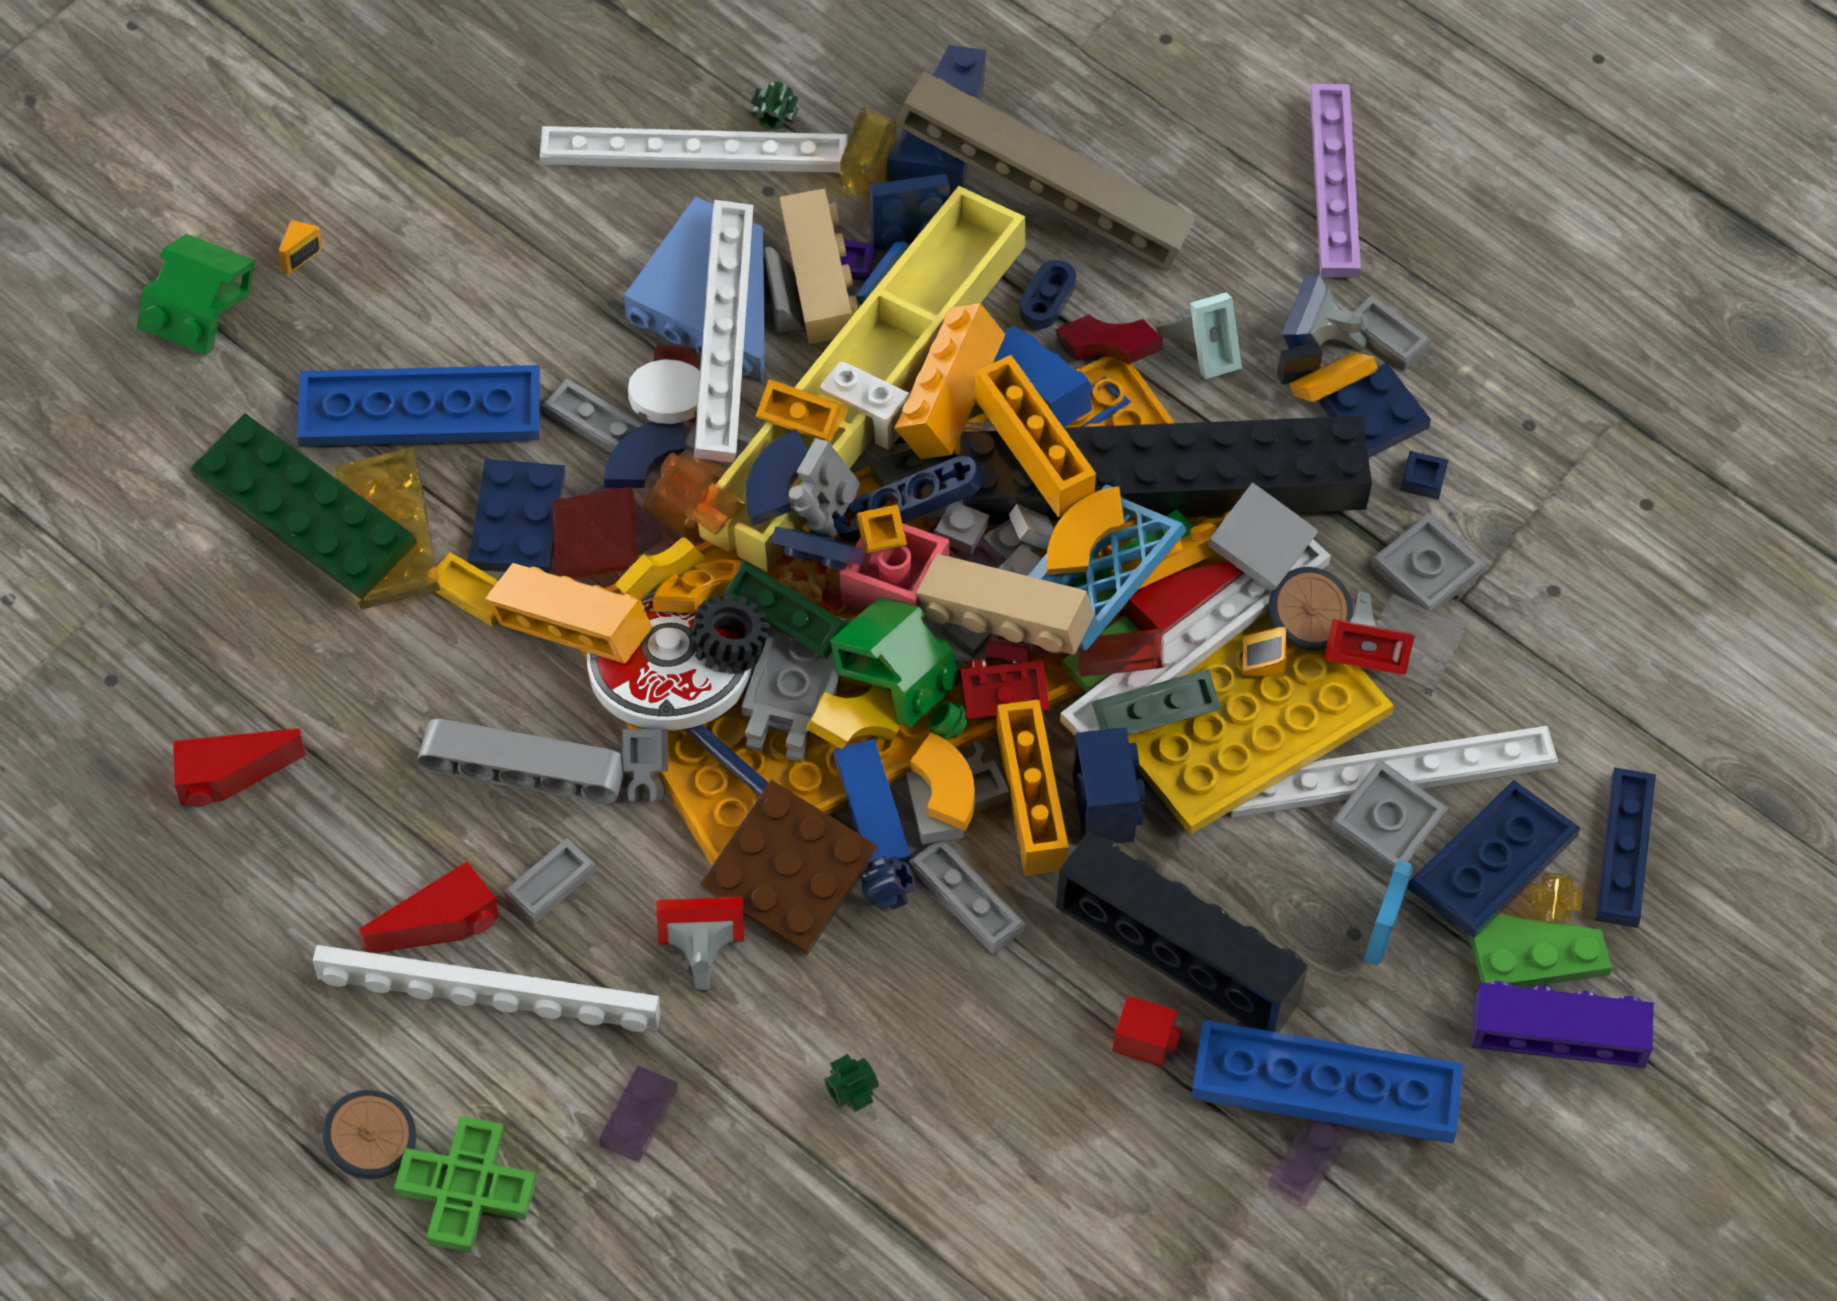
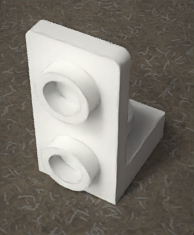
M844 361L839 362L821 384V393L871 417L872 424L874 425L875 444L889 450L900 436L894 427L909 397V393Z

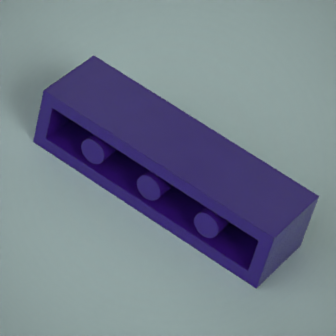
M1504 981L1480 982L1474 999L1471 1048L1645 1068L1653 1050L1654 1003L1641 1001L1634 996L1610 998L1598 996L1591 991L1567 993L1555 991L1547 986L1525 988L1511 986V984Z

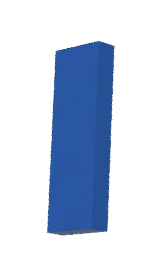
M875 739L847 745L843 749L835 748L833 755L857 833L878 845V851L871 861L885 856L887 859L896 856L898 861L909 860L911 856Z

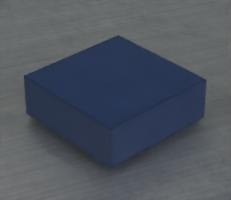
M1409 451L1400 491L1439 500L1449 460Z

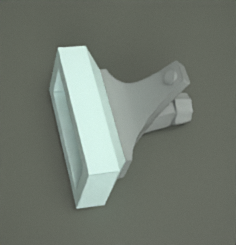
M1227 292L1190 303L1191 309L1185 308L1180 312L1179 321L1160 323L1156 327L1157 333L1162 338L1186 340L1196 345L1199 371L1205 379L1242 369L1233 299Z

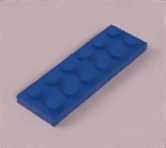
M539 365L300 371L299 446L540 440Z
M1203 1020L1191 1099L1454 1144L1457 1132L1463 1064Z

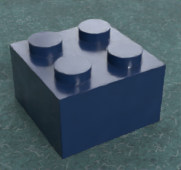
M1126 727L1076 732L1072 778L1082 838L1089 831L1099 838L1106 837L1115 844L1134 842L1136 826L1143 823L1141 805H1145V788L1142 779L1136 780L1135 768L1139 767L1138 749L1136 743H1129Z

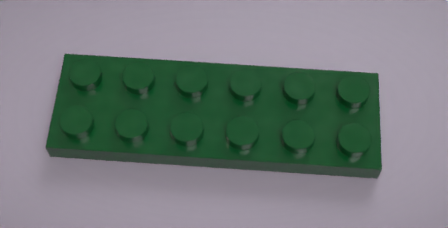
M246 413L189 468L196 479L361 600L418 543L413 533Z

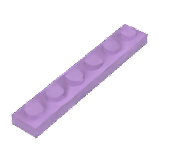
M1312 84L1310 100L1320 277L1359 278L1361 265L1349 84Z

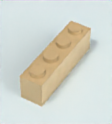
M825 188L779 197L808 344L834 340L858 310L856 296L848 297L846 289L853 287L849 264L841 265L840 257L846 256L842 233H834L833 226L840 225L836 202L828 203Z
M936 554L916 592L923 612L926 615L925 617L934 622L942 624L949 622L961 625L975 633L988 632L996 634L1015 643L1021 641L1041 646L1049 652L1062 651L1075 655L1094 617L1091 602L1085 590L941 554Z

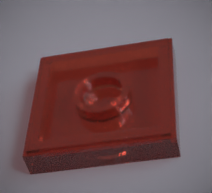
M630 487L552 500L556 576H568L576 579L628 570L638 560L634 491Z

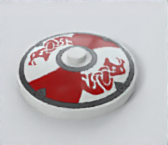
M653 592L641 602L644 605V612L652 625V629L625 664L587 652L588 674L593 692L609 712L619 719L638 727L680 730L709 722L729 710L742 697L752 678L754 663L752 668L747 671L742 666L740 673H733L731 667H727L726 673L718 672L720 665L714 664L712 669L705 666L707 658L699 661L695 657L697 650L691 651L690 648L691 640L689 635L696 612H653V598L655 592ZM715 629L726 638H743L739 633L731 629Z

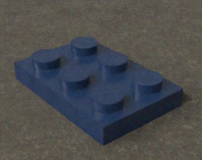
M485 459L468 563L480 570L506 572L512 563L528 568L534 566L550 574L566 476L565 465Z

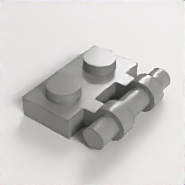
M815 438L797 470V474L803 481L801 485H796L790 489L789 496L792 499L794 510L801 517L807 518V525L813 533L834 538L837 532L833 526L834 520L831 516H843L849 504L855 499L857 489L861 483L828 441Z

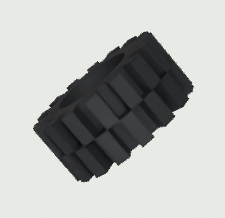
M725 594L723 601H721L719 595L712 596L711 602L707 599L702 602L701 607L696 611L689 635L691 651L697 650L695 657L699 661L707 658L705 666L712 669L714 664L720 665L718 672L726 673L727 667H731L733 673H740L742 666L747 671L752 668L753 663L757 664L769 634V622H765L766 615L764 612L757 613L759 606L754 602L748 607L745 605L747 598L740 596L738 602L733 601V594ZM715 629H731L739 633L743 638H726Z

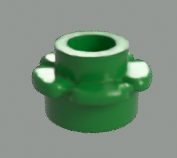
M944 701L939 704L929 719V728L945 740L957 738L967 724L963 706L959 703L953 704L950 701Z

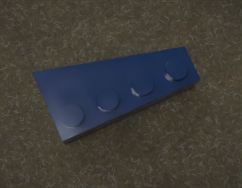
M948 45L932 76L944 80L947 84L981 101L985 80L986 50ZM903 129L887 158V182L946 173L949 181V196H951L958 186L964 188L968 163Z

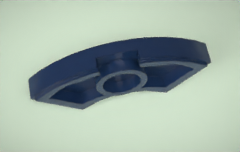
M652 421L627 434L616 445L607 461L604 488H645L647 476L657 465L668 459L684 457V422L665 424Z
M797 430L787 433L771 443L759 455L750 470L746 484V501L752 525L791 512L788 497L792 484L799 477L797 470L808 452Z

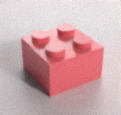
M902 523L907 545L868 554L865 551L861 565L847 563L846 569L841 570L839 573L841 603L864 611L875 600L882 597L918 606L923 611L916 592L936 554L949 556V539ZM860 537L856 547L865 549Z

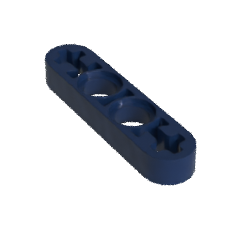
M969 456L952 458L855 498L849 504L842 517L832 515L834 520L833 526L845 542L856 543L861 537L855 518L857 513L879 509L889 500H898L899 512L904 524L975 494L983 484V473ZM966 472L965 479L960 481L961 474ZM945 479H946V481H944V482H945V484L947 485V488H945L944 485L942 484V481L945 480ZM930 484L935 485V489L929 497L917 499V494L922 487ZM852 518H855V519H853L854 525H852L851 527H849L850 524H851V521H850V520H851Z

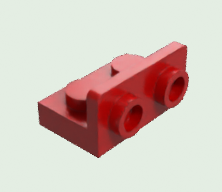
M1031 658L1027 663L1008 660V664L992 666L991 659H978L967 661V669L958 671L967 720L996 717L998 705L1039 700L1041 711L1050 709L1044 660L1033 661Z

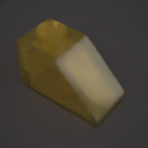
M862 106L840 160L841 186L853 194H861L869 198L870 185L887 182V158L896 143V120Z

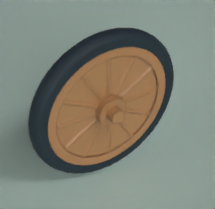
M1299 567L1289 571L1277 588L1271 591L1269 614L1275 628L1286 627V641L1303 650L1320 651L1325 650L1327 647L1333 618L1351 621L1353 605L1347 589L1333 574L1316 567Z
M361 1090L342 1097L331 1107L323 1123L322 1139L329 1158L339 1169L358 1178L377 1179L391 1175L400 1169L405 1148L413 1150L415 1148L416 1127L411 1113L397 1098L377 1090Z

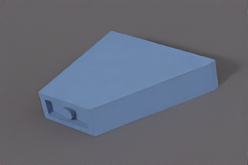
M695 196L624 294L625 318L630 320L635 326L652 330L662 335L669 342L677 345L682 344L702 356L714 204ZM752 222L742 376H750L758 381H762L765 377L763 227Z

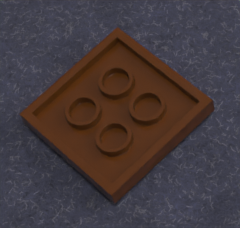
M770 780L700 885L702 889L717 898L743 897V914L808 955L867 868L868 863L871 862L877 853L878 845L775 781Z

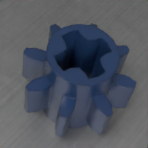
M882 856L869 862L868 866L871 872L864 874L862 879V890L867 900L874 905H878L880 910L887 907L894 910L908 904L906 894L914 891L915 878L911 868L905 862L898 861L896 856L889 859Z

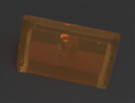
M674 455L652 489L714 535H717L746 504L745 501L692 463Z

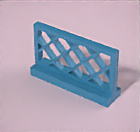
M1105 485L1101 490L1112 487L1109 485ZM1121 497L1124 523L1132 516L1137 518L1138 525L1110 533L1097 542L1089 555L1087 572L1046 575V554L1028 576L1069 587L1072 586L1079 576H1087V584L1075 587L1087 591L1094 612V617L1078 647L1086 651L1185 534L1186 529L1183 523ZM1161 529L1167 531L1162 539L1147 543L1146 534ZM1139 537L1140 546L1120 552L1119 542ZM1112 545L1111 555L1094 560L1104 547ZM1142 558L1141 564L1136 569L1122 573V563ZM1114 566L1115 576L1095 581L1094 572ZM1113 588L1117 589V592L1111 599L1097 603L1096 593Z

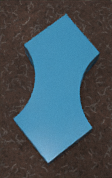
M1401 860L1397 861L1363 961L1377 966L1381 964L1414 868L1412 867L1413 864Z

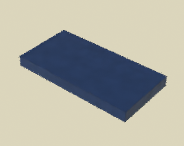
M1513 780L1409 881L1408 890L1473 938H1476L1578 837L1581 827Z

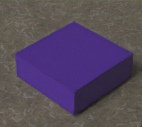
M844 240L846 256L840 257L841 265L849 264L852 279L866 281L870 276L875 254V244Z

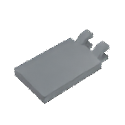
M840 618L841 620L845 621V622L848 623V624L852 621V620ZM769 625V634L763 653L755 666L741 707L742 715L751 717L745 731V737H748L746 749L762 753L769 727L789 732L785 746L788 747L786 759L802 763L810 731L806 729L807 724L823 693L827 692L831 695H836L842 676L837 674L833 651L829 658L825 659ZM845 651L846 659L849 656V651Z

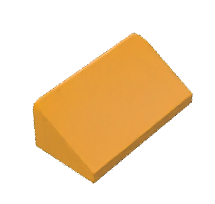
M769 379L755 417L830 443L846 417L849 408L840 403Z

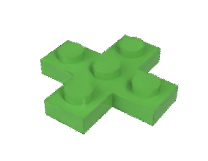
M460 1116L449 1156L405 1148L394 1190L396 1196L436 1203L426 1237L428 1245L472 1253L482 1212L526 1220L537 1180L536 1172L495 1165L504 1134L503 1124Z

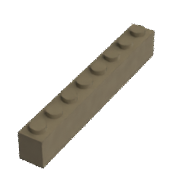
M925 71L922 72L905 100L895 124L1167 271L1197 218L1181 207L1152 194L1149 190L1122 178L1114 171L1083 157L1080 153L1068 149L1045 134L1016 121L1013 117L999 112L981 102L978 98L947 84L944 80L934 77Z

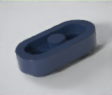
M1051 260L1040 266L1020 300V318L1027 326L1034 329H1045L1057 321L1075 290L1076 272L1069 263L1061 260ZM1053 283H1058V284H1060L1061 286L1055 287V286L1052 285V284H1053Z

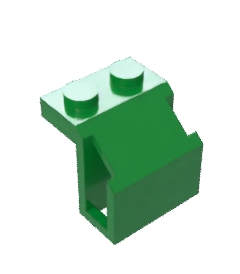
M185 234L163 248L159 257L166 259L159 276L147 283L142 292L137 328L207 355L214 350L219 315L250 295L255 260ZM242 276L241 284L234 282L235 279Z
M879 597L830 640L837 674L891 689L898 724L912 727L959 684L953 648L946 640L936 638L921 619L926 615L920 607ZM845 651L853 652L846 659Z

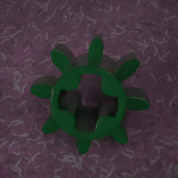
M767 83L764 90L755 89L751 100L753 105L751 114L756 115L757 122L765 128H782L785 121L794 122L798 111L796 106L798 97L793 96L792 89L784 83Z
M846 1054L830 1063L832 1068L830 1071L831 1075L826 1077L824 1082L829 1095L839 1108L847 1104L848 1107L852 1106L856 1112L873 1103L871 1096L874 1094L872 1090L878 1088L879 1083L875 1072L865 1058L856 1061L855 1058L851 1059L849 1054Z

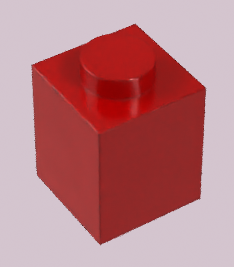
M1127 995L1115 1031L1112 1051L1163 1066L1166 1053L1171 1052L1175 1054L1181 1036L1182 1028L1175 1027L1178 1010Z

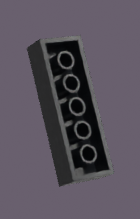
M1088 831L1061 866L1056 909L1247 1027L1279 1033L1300 1004L1308 965L1303 962L1297 953L1287 948H1279L1266 940V937L1258 929L1252 926H1243L1233 920L1222 907L1213 903L1207 904L1197 898L1187 886L1178 881L1171 882L1161 876L1148 862L1142 859H1133L1120 851V848L1112 840L1106 837L1099 838Z

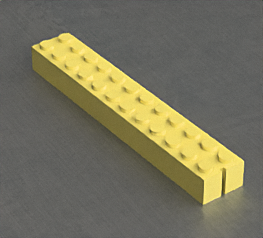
M958 186L795 388L840 403L822 394L820 386L836 365L844 361L910 393L949 308L981 303L1025 248V216ZM846 406L849 408L846 417L830 444L850 469L873 440L875 434L871 417ZM770 422L764 424L696 508L700 538L728 552H731L736 547L738 557L767 572L785 549V546L771 543L775 526L801 530L807 523V518L801 517L794 510L790 496L788 497L791 512L756 525H752L749 518L746 484L753 464L771 443L793 431ZM799 433L807 450H809L815 438ZM800 476L792 484L791 488L801 485L803 480Z

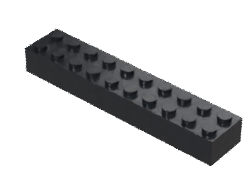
M1363 416L1064 428L1096 472L1095 492L1100 491L1105 485L1111 487L1119 486L1120 495L1123 499L1164 516H1168L1176 509L1184 517L1223 516L1226 512L1233 509L1252 482L1294 513L1367 510L1372 478ZM997 430L961 433L960 456L972 458L982 471L984 478L981 488L975 494L963 499V505L989 515L988 525H1001L1009 520V513L1016 504L1048 516L1051 523L1058 522L1061 517L1058 518ZM966 472L961 474V481L965 479ZM1130 516L1128 519H1137V518Z

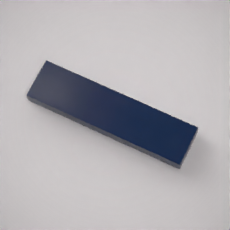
M1614 767L1611 777L1595 921L1634 928L1639 926L1656 774Z

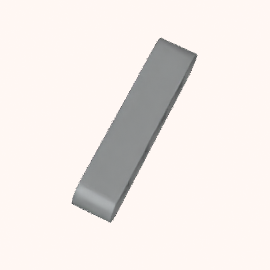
M433 719L428 722L417 757L418 765L432 773L603 804L617 801L624 775L623 755L614 750L445 719Z

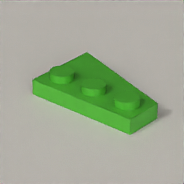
M1498 915L1476 938L1469 935L1482 983L1504 981L1511 984V986L1526 988L1609 976L1612 970L1603 933L1600 929Z

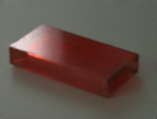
M1162 629L1099 635L1086 651L1079 648L1078 667L1081 677L1163 668L1164 636Z

